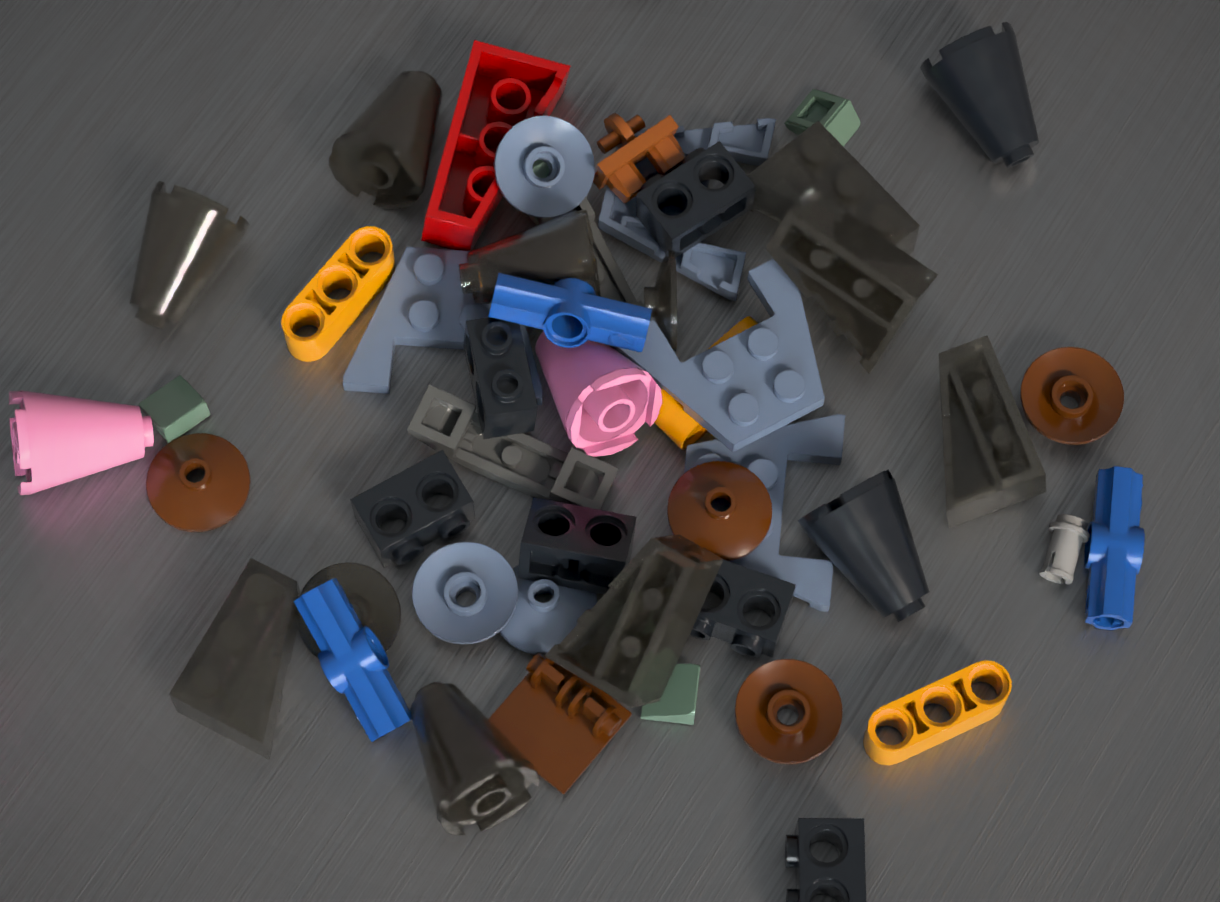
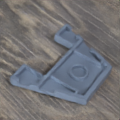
M757 119L756 124L733 126L732 121L714 123L713 128L684 130V126H679L674 137L678 141L685 157L698 148L706 150L720 141L736 162L766 168L776 119ZM648 129L640 130L634 134L635 137H638ZM648 158L635 165L646 181L659 174ZM710 179L702 182V184L707 188ZM608 186L606 187L598 219V229L726 299L737 300L746 252L698 243L671 261L636 217L637 196L624 204ZM672 205L660 209L664 214L671 216L683 212L681 208Z
M406 247L343 375L342 384L344 391L390 394L396 345L464 350L466 321L488 317L498 273L513 276L508 255L502 253ZM520 324L537 405H542L543 390L527 328L525 325Z
M789 251L748 271L747 280L770 315V318L684 362L679 361L654 319L649 323L646 341L641 353L613 346V349L651 374L661 389H664L684 406L683 411L732 452L747 446L824 404L823 388L795 267Z
M836 414L787 424L735 452L729 450L718 439L687 445L684 473L706 462H732L753 472L763 482L770 495L772 519L766 537L754 551L742 558L729 562L796 584L794 597L810 603L809 607L828 612L833 574L832 561L779 555L787 461L840 465L843 451L845 415ZM716 498L711 502V506L714 510L723 512L730 508V503L724 498ZM677 541V550L684 552L688 555L694 556L693 554L685 550Z

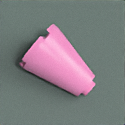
M544 330L542 331L536 342L535 351L570 442L576 448L583 449L587 455L593 457L612 455L630 447L638 440L634 433L645 422L651 427L657 419L662 405L661 388L652 375L609 345L587 340L578 347H561L547 339Z
M23 390L9 392V405L19 404V409L15 410V417L9 418L15 476L26 475L27 482L20 483L17 487L20 495L34 494L144 458L145 447H151L154 444L151 416H142L139 406Z

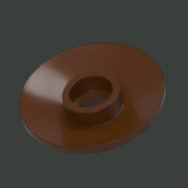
M1061 347L1040 355L1031 363L1021 383L1020 400L1026 418L1039 433L1059 443L1080 445L1100 439L1115 426L1123 409L1124 390L1117 372L1103 357L1083 348ZM1065 396L1072 397L1077 401L1078 407L1074 409L1067 408L1061 404L1060 399Z
M188 434L169 442L156 454L148 469L146 490L152 508L165 523L182 531L206 532L225 525L241 511L250 491V472L244 456L231 442L213 434ZM195 469L203 470L205 476L201 481L193 483L187 480L189 472Z
M711 461L691 468L678 479L669 496L667 517L675 539L689 553L694 555L695 550L726 561H733L748 555L762 543L771 525L772 503L765 485L753 472L732 462ZM716 498H724L730 503V508L719 512L712 508L711 502Z
M780 659L758 667L745 679L736 698L735 719L741 737L755 753L775 763L799 764L818 757L834 742L842 722V702L832 680L816 666L800 660ZM783 709H790L796 713L797 721L790 725L783 724L779 721L777 714Z

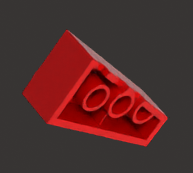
M474 40L427 209L421 241L454 250L472 251L503 197L494 173L495 154L501 139L507 131L525 119L535 116H550L564 93L571 68L570 65Z

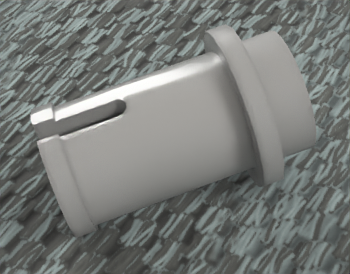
M1059 514L1056 522L1050 523L1048 531L1052 533L1043 568L1040 570L1041 577L1058 584H1063V582L1067 585L1072 584L1082 543L1088 542L1090 537L1089 532L1086 531L1088 523L1085 520L1072 515Z

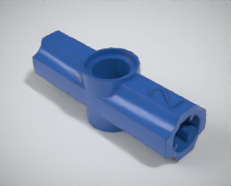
M498 273L488 317L542 329L547 339L561 347H578L589 340L641 353L646 341L652 309L596 296L591 285L576 278L562 279L554 285Z
M1113 466L1108 469H1099L1096 474L1093 520L1088 526L1087 531L1090 537L1089 541L1085 542L1084 567L1089 569L1084 613L1085 623L1092 624L1098 629L1116 630L1130 628L1133 623L1136 575L1139 574L1145 542L1144 528L1139 527L1143 475L1127 467Z
M337 578L313 588L293 601L321 650L318 653V658L324 674L335 690L345 694L371 742L414 719L387 670L389 660L381 642L368 626L362 625Z

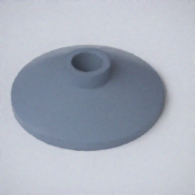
M535 116L517 123L503 136L495 154L494 173L502 195L514 208L533 217L552 218L573 210L584 200L594 180L595 162L587 139L575 126L557 117ZM536 160H542L547 163L549 173L546 178H539L534 174L533 163Z
M458 542L436 550L422 563L413 582L412 600L420 622L431 634L453 644H475L493 637L508 624L517 606L518 585L512 567L496 550L480 543ZM463 592H472L476 595V600L470 606H462L457 602L458 596Z
M519 565L514 567L513 571L518 585V601L512 618L499 632L502 637L515 648L535 655L538 653L541 655H553L567 651L579 644L588 635L595 623L597 616L596 593L557 586L553 581L547 579L537 581L518 578ZM540 594L553 595L552 600L546 603L535 600V597Z

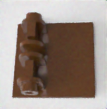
M538 653L526 667L529 673L481 729L564 795L631 717L632 713L558 654L542 656Z

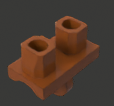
M616 113L605 118L604 125L608 134L598 140L597 145L603 154L608 153L616 146L618 150L596 165L597 172L594 174L593 182L599 190L607 185L625 204L637 196L639 189L646 182L635 165L648 158L657 172L664 176L678 168L685 155L674 137L679 126L671 115L638 137H635L634 134L646 127L645 122L638 114L627 122Z

